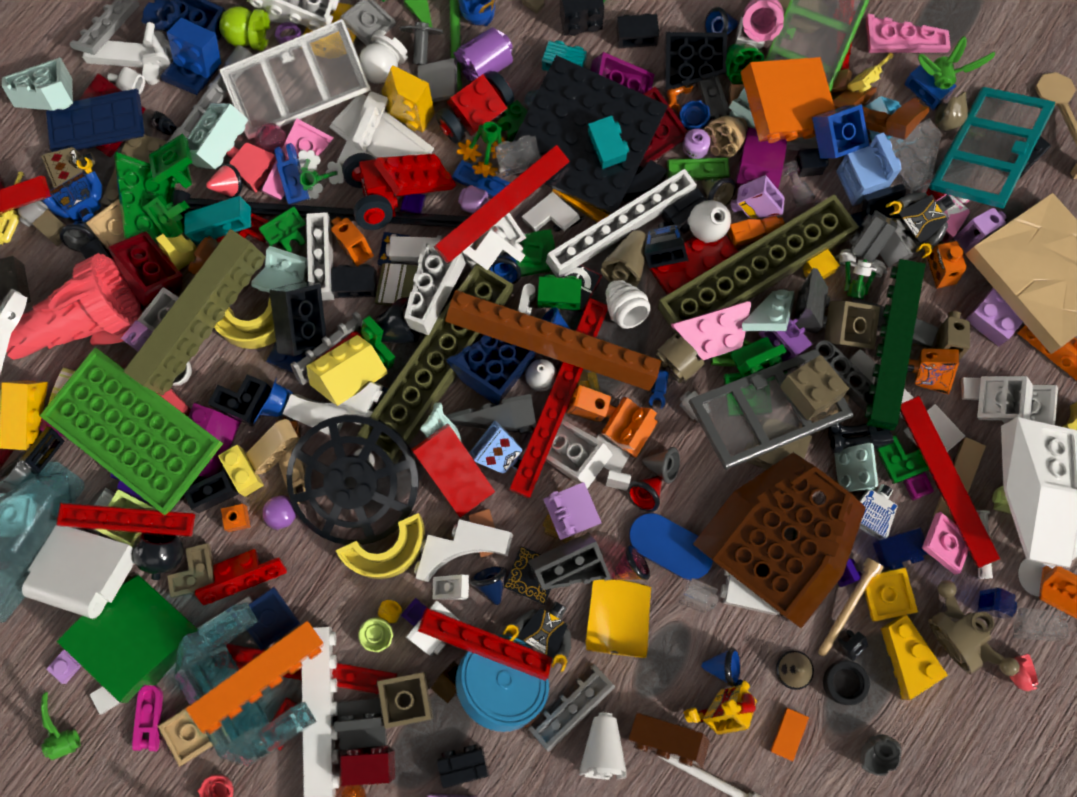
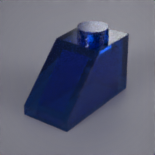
M998 587L982 590L979 594L977 613L986 612L991 616L1003 619L1013 618L1017 610L1016 595Z

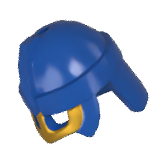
M458 0L462 16L471 24L487 26L493 20L495 0Z

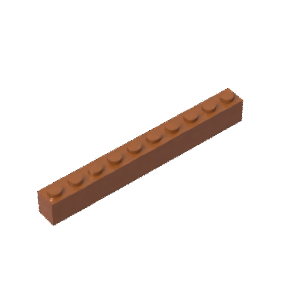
M457 290L454 292L445 322L648 391L651 390L658 378L661 360Z

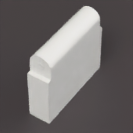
M56 525L28 569L30 574L22 586V594L27 598L94 619L101 614L107 602L111 603L134 565L133 548L129 544L75 528Z

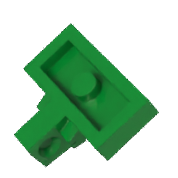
M160 195L143 206L155 225L166 237L174 238L184 232V225L180 221L183 217L180 213L189 208L185 200L174 206L172 202L168 204L163 196Z

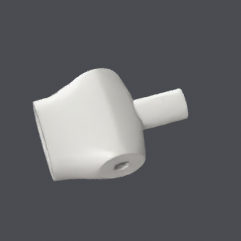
M123 67L119 75L109 73L107 79L115 82V86L122 91L137 88L139 94H141L145 85L144 76L128 67Z

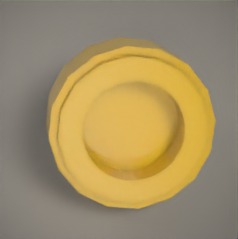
M385 600L379 607L378 617L386 620L388 623H396L402 613V608L393 600Z

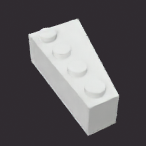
M424 238L422 252L418 259L419 265L417 273L414 275V285L412 292H410L404 318L409 328L429 335L466 263L461 252L447 264L434 248L437 242Z

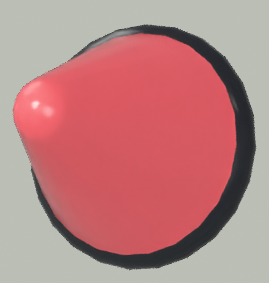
M224 163L220 165L217 172L210 178L206 187L228 198H233L241 193L242 178L235 166Z

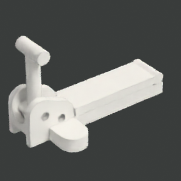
M151 22L146 24L143 43L107 41L95 55L83 52L82 56L85 62L89 64L143 68L142 75L146 83L150 85L157 84L160 81L162 70H166L173 62L169 41L162 32H154L155 24Z

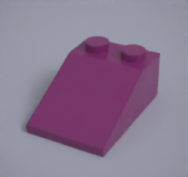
M602 52L592 60L590 71L641 94L646 93L653 86L655 74L605 52Z
M748 127L735 181L736 188L766 175L778 189L788 141L781 139L774 143H768V141L759 142L756 129Z

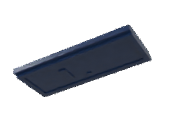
M137 88L74 101L73 104L63 110H46L51 152L71 147L76 150H82L144 137L141 99Z

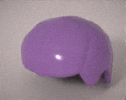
M283 495L269 499L262 510L264 522L274 530L289 527L296 518V512L290 498Z

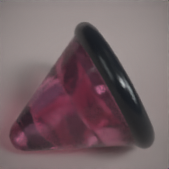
M628 546L626 548V552L612 573L614 580H648L650 578L649 566L645 558L637 552L638 550L635 547Z

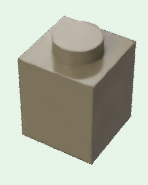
M47 209L32 224L58 247L62 243L59 235L60 230L65 225Z

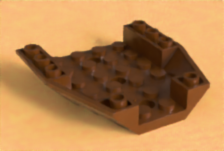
M793 452L733 491L694 541L693 545L783 616L802 628L843 576L866 507L840 484ZM817 491H821L825 496L824 502L819 505L815 504L812 499L813 494ZM789 527H793L797 532L796 538L791 541L787 540L784 536L785 530ZM763 563L768 566L769 572L766 576L757 575L756 568L759 564Z

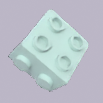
M269 246L266 249L265 268L251 281V286L260 291L269 292V289L306 281L308 259Z

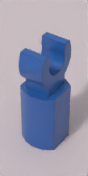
M659 370L658 378L652 386L651 392L654 394L649 399V407H652L654 400L660 401V409H663L665 406L663 395L666 394L669 372Z

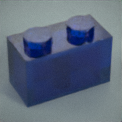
M921 528L872 543L880 565L884 568L889 567L891 571L904 567L902 562L908 560L911 561V564L925 560L923 556L928 554L922 549L925 538Z

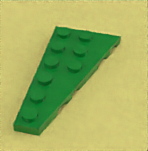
M116 152L114 158L124 240L147 232L159 246L156 238L162 235V233L143 206L160 195L169 204L176 183L170 176L158 184L152 177L149 163Z

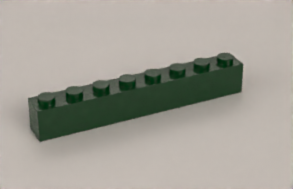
M899 259L897 265L891 268L890 278L893 279L892 285L888 286L886 297L889 298V304H885L883 317H886L885 324L881 325L879 332L882 342L878 344L875 354L879 359L878 364H874L872 376L875 377L874 384L870 385L868 397L872 398L870 405L867 404L864 417L868 418L867 425L893 431L898 425L925 263Z

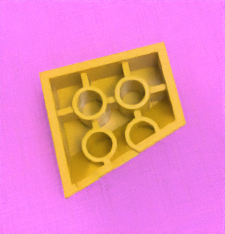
M392 65L382 88V95L388 98L387 112L398 121L406 124L409 129L413 131L418 130L423 133L435 114L429 83Z

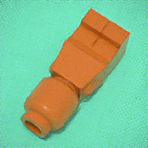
M777 216L763 218L762 220L747 219L730 224L727 234L731 243L738 249L741 246L753 244L785 223L782 217Z

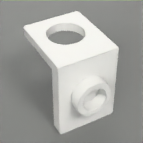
M741 17L735 44H751L761 51L764 41L756 42L748 37L741 36L743 17Z

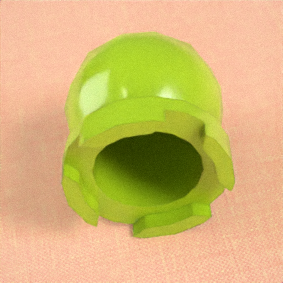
M241 6L231 7L223 12L220 17L219 30L228 43L242 47L250 45L253 50L264 51L267 47L269 39H265L266 29L270 30L268 12H264L261 9H255L251 12L250 9Z

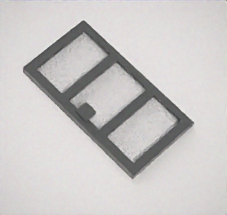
M815 349L689 400L694 414L725 470L853 417L852 410L844 397H842L841 400L807 421L780 388L787 375L819 356Z

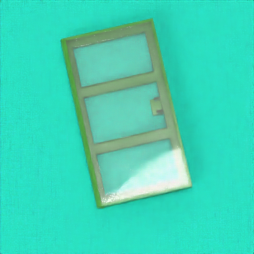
M791 0L784 15L783 28L779 35L774 38L765 61L820 57L831 92L869 0Z

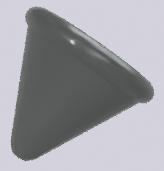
M670 447L667 450L643 458L642 462L663 479L666 484H670L677 477L680 455L675 447Z

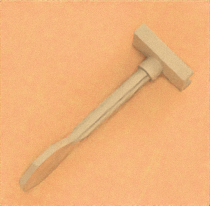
M1057 72L1044 74L1035 87L1040 99L1054 101L1055 106L1059 107L1077 146V122L1068 105L1076 88L1070 78ZM1077 163L1070 172L1073 179H1077Z

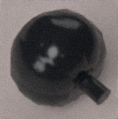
M142 533L132 546L135 565L140 570L151 573L152 580H159L161 573H167L176 568L184 554L183 544L180 538L175 535Z

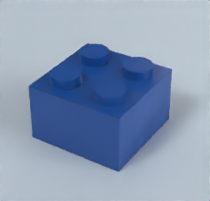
M180 18L167 31L173 62L178 66L209 78L221 64L216 33L183 18Z
M862 104L845 105L812 117L820 158H838L869 146Z

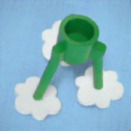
M306 150L299 151L298 160L302 171L300 183L303 185V189L308 191L310 199H318L319 193L323 191V186L318 183L319 180L329 178L331 184H341L344 182L342 163L329 162L326 174L319 175L315 170L320 163V157L315 155L313 150L308 152Z

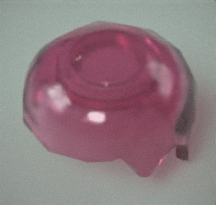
M275 123L262 125L255 135V145L272 154H275L274 149L280 146L282 148L286 141V132Z

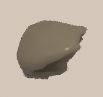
M962 92L957 97H952L947 104H939L935 113L937 128L947 131L957 129L964 124L968 117L966 92Z

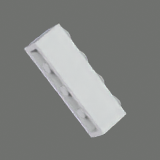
M327 212L306 214L308 282L321 284L322 301L334 300V295L331 292L333 267L332 221Z

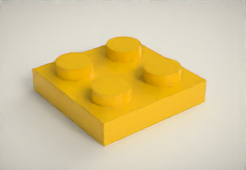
M906 568L877 574L876 577H872L864 591L872 622L918 612Z

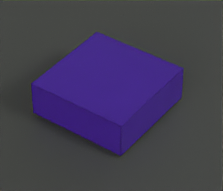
M424 194L404 195L400 208L401 212L422 213L426 196Z
M415 598L401 616L415 627L422 619L423 612L427 607Z

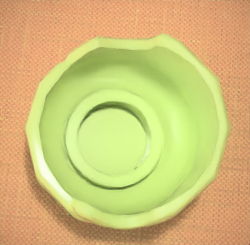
M380 617L368 619L359 629L358 637L360 644L366 650L372 652H380L388 648L393 638L392 626Z

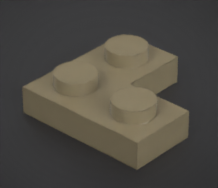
M206 543L185 548L189 570L167 575L171 598L195 593L196 589L215 582L210 544Z

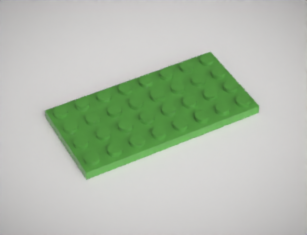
M95 347L40 414V417L158 511L166 515L177 504L223 443L159 394L123 372L125 369Z

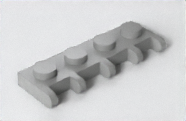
M115 0L112 5L106 4L103 7L105 12L100 17H94L92 19L93 25L88 30L82 29L80 32L82 37L78 41L72 40L70 46L75 50L95 55L140 6L138 0Z
M355 311L352 314L353 319L345 325L343 323L339 324V330L329 338L323 337V343L313 351L307 350L304 359L298 363L293 362L290 364L300 384L304 385L309 381L306 368L308 364L316 360L356 330L360 334L363 321L358 312Z
M594 663L590 666L594 673L584 683L578 678L576 682L580 687L568 699L561 694L559 698L563 703L551 715L545 710L543 714L547 719L537 729L532 725L528 727L530 732L548 752L615 688L614 684Z

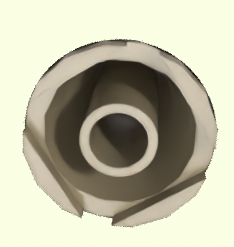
M643 231L630 232L603 261L601 273L610 283L615 280H623L635 287L640 283L646 258L644 251L647 235Z

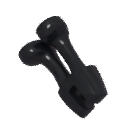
M839 422L827 427L832 453H840L843 449L865 443H873L874 449H878L894 442L890 430L869 426L867 423L843 426ZM865 435V436L853 437V438H843V437H847V436Z

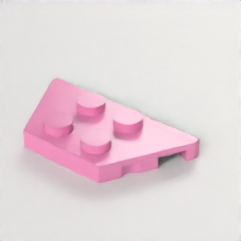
M751 302L738 303L672 323L671 326L698 352L696 356L700 360L709 359L743 347L746 331H742V323L749 316Z

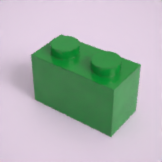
M554 275L539 277L538 308L557 307L558 309L580 310L582 279H578L575 276L556 278Z

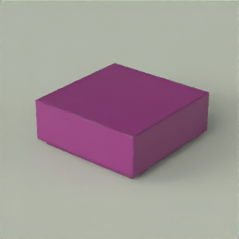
M925 472L903 480L912 501L934 492Z

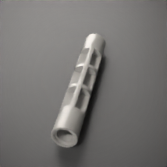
M237 45L225 61L224 67L253 55L246 48ZM244 71L232 75L234 81L241 77ZM219 72L213 82L209 83L206 92L198 103L193 105L188 117L180 127H177L167 143L182 133L188 138L211 103H220L222 99L226 98L228 90L221 72Z

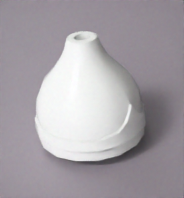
M535 360L526 369V382L536 391H547L554 384L557 369L548 360Z

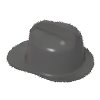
M24 450L17 459L0 471V483L4 481L20 486L32 480L36 474H33L31 469H28L26 464L20 461L27 450Z

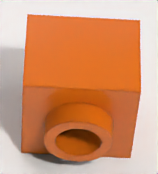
M239 504L221 508L225 531L233 532L251 528L246 505ZM236 513L237 517L232 521L231 515Z

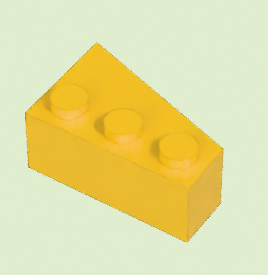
M20 380L1 383L0 448L28 450L39 437L40 414L43 412L48 382Z
M907 615L899 616L881 628L886 649L893 664V672L899 684L902 700L913 699L948 676Z

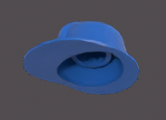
M277 377L270 396L253 424L256 423L260 415L273 417L283 415L289 397L293 392L277 384Z

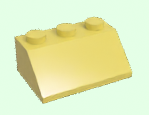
M356 335L306 366L310 385L336 406L359 393L370 382H376L388 374L387 369L372 345L359 335Z

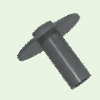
M415 22V26H401L399 28L401 31L414 33L413 64H427L428 35L443 34V30L431 28L429 23Z

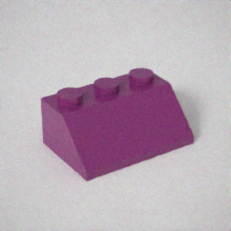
M194 403L188 417L223 443L198 475L206 479L221 471L223 464L218 455L230 449L241 422L218 411Z

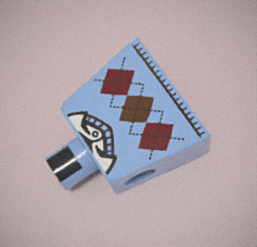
M495 420L469 452L474 461L502 474L506 473L510 466L517 470L522 460L519 456L522 452L520 445Z

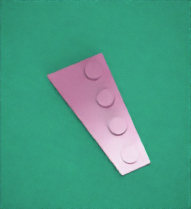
M869 13L866 16L868 53H948L950 50L949 30L925 25L918 27L912 25L911 22L904 21V23H899L887 17L880 19Z
M296 119L282 147L285 161L289 160L286 145L289 143L294 145L297 158H299L298 153L300 150H306L307 152L313 150L315 155L319 156L334 138ZM276 160L261 192L281 201L285 196Z

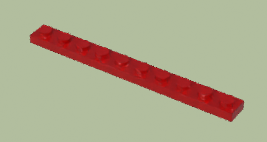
M590 298L576 331L596 338L608 311L607 305ZM562 362L511 483L510 491L528 499L531 497L583 368Z

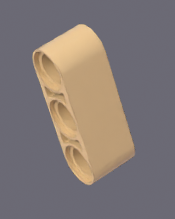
M288 419L276 422L246 453L256 474H263L272 469L299 441V437Z

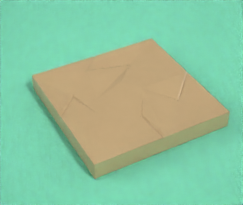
M1052 193L975 245L965 254L1050 354L1077 336V219Z

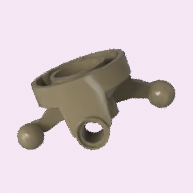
M949 580L940 582L938 592L945 598L947 611L934 615L928 620V624L945 651L968 674H973L983 667V663L987 661L990 664L999 666L1001 671L1007 676L1016 675L1020 669L1019 663L1014 658H1004L987 643L991 640L990 631L994 627L992 616L986 612L967 613L964 615L954 596L957 592L955 584ZM977 618L984 619V620L986 621V623H987V628H986V625H985L981 620H978Z

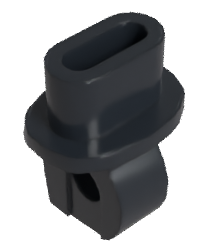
M155 111L150 120L151 125L156 130L166 135L173 134L177 129L174 123L159 111Z

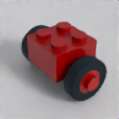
M493 71L486 77L482 74L448 100L447 104L455 115L444 107L435 116L441 131L454 143H459L466 137L461 123L472 136L478 132L479 125L491 122L507 109V106L514 102V94L508 82L498 72Z
M357 153L348 157L342 166L343 177L347 184L363 189L364 197L356 203L354 217L357 224L366 230L381 229L391 221L392 217H395V208H398L396 195L393 196L394 192L374 165L376 159L367 153Z

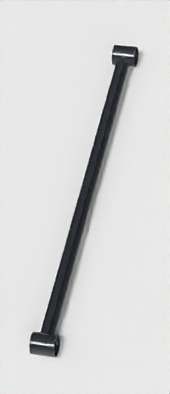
M173 190L170 203L172 202L175 206L185 200L189 208L180 213L184 217L185 213H188L189 210L200 209L224 200L191 198V194L186 191ZM246 202L251 207V213L255 215L279 216L295 206L302 218H307L306 214L327 212L331 220L340 217L342 220L349 218L351 221H356L354 209ZM395 211V217H392L389 223L457 228L470 216Z

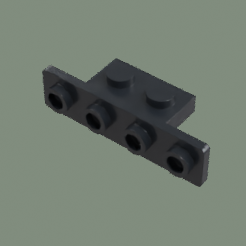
M899 184L864 195L862 211L851 214V217L859 226L857 231L863 229L862 222L868 214L872 216L874 211H878L888 218H901L899 213L889 215L894 212V206L886 207V205L904 197L906 187L903 184Z

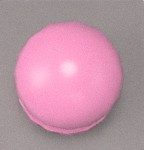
M751 0L744 10L743 26L745 33L750 39L756 42L773 40L781 32L784 22V11L778 0Z

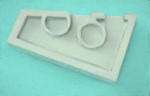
M784 289L772 291L742 323V331H786L794 302V291Z

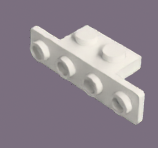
M372 91L369 92L338 159V162L342 163V165L348 157L357 153H365L388 103L387 97Z

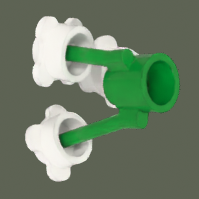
M851 249L842 250L835 258L839 259V264L845 265L846 284L844 291H848V297L864 299V295H868L869 287L874 277H882L883 273L886 274L888 272L886 270L887 267L885 263L877 259L873 263L866 259L858 260V263H856L858 255L853 253ZM850 265L854 266L853 273L859 274L858 280H852V283H850ZM869 276V279L865 285V282H863V277Z

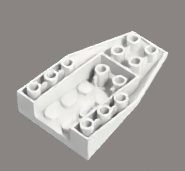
M1017 417L1001 425L1003 489L1026 560L1069 568L1077 543V430Z

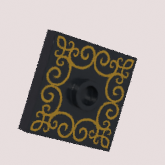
M521 546L504 584V588L545 605L551 589L542 590L535 580L528 563L529 560L541 554Z

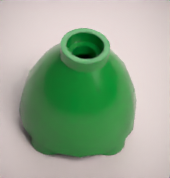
M740 43L730 45L727 48L726 75L731 83L743 84L740 72L750 62L764 61L763 53L751 44Z

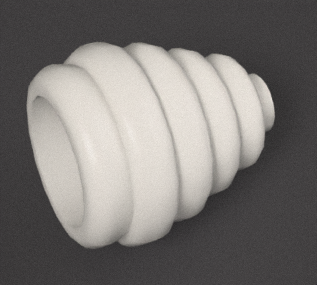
M615 280L609 283L605 295L611 320L625 329L640 325L648 317L651 310L647 295L623 280Z

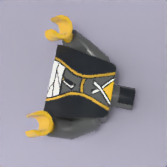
M910 193L897 201L888 203L886 207L894 206V212L889 215L897 213L901 215L922 244L916 249V252L921 248L924 249L926 254L922 258H925L931 254L932 249L943 239L948 228L947 221L949 220L945 211L954 206L955 203L948 194L937 201L932 194Z
M555 601L549 612L542 608L539 610L532 609L520 615L503 631V636L506 632L512 634L513 637L510 641L513 642L518 637L540 652L548 655L553 659L551 667L553 668L556 663H560L562 665L561 672L564 671L571 650V632L567 628L568 624L560 620L567 609L560 603Z

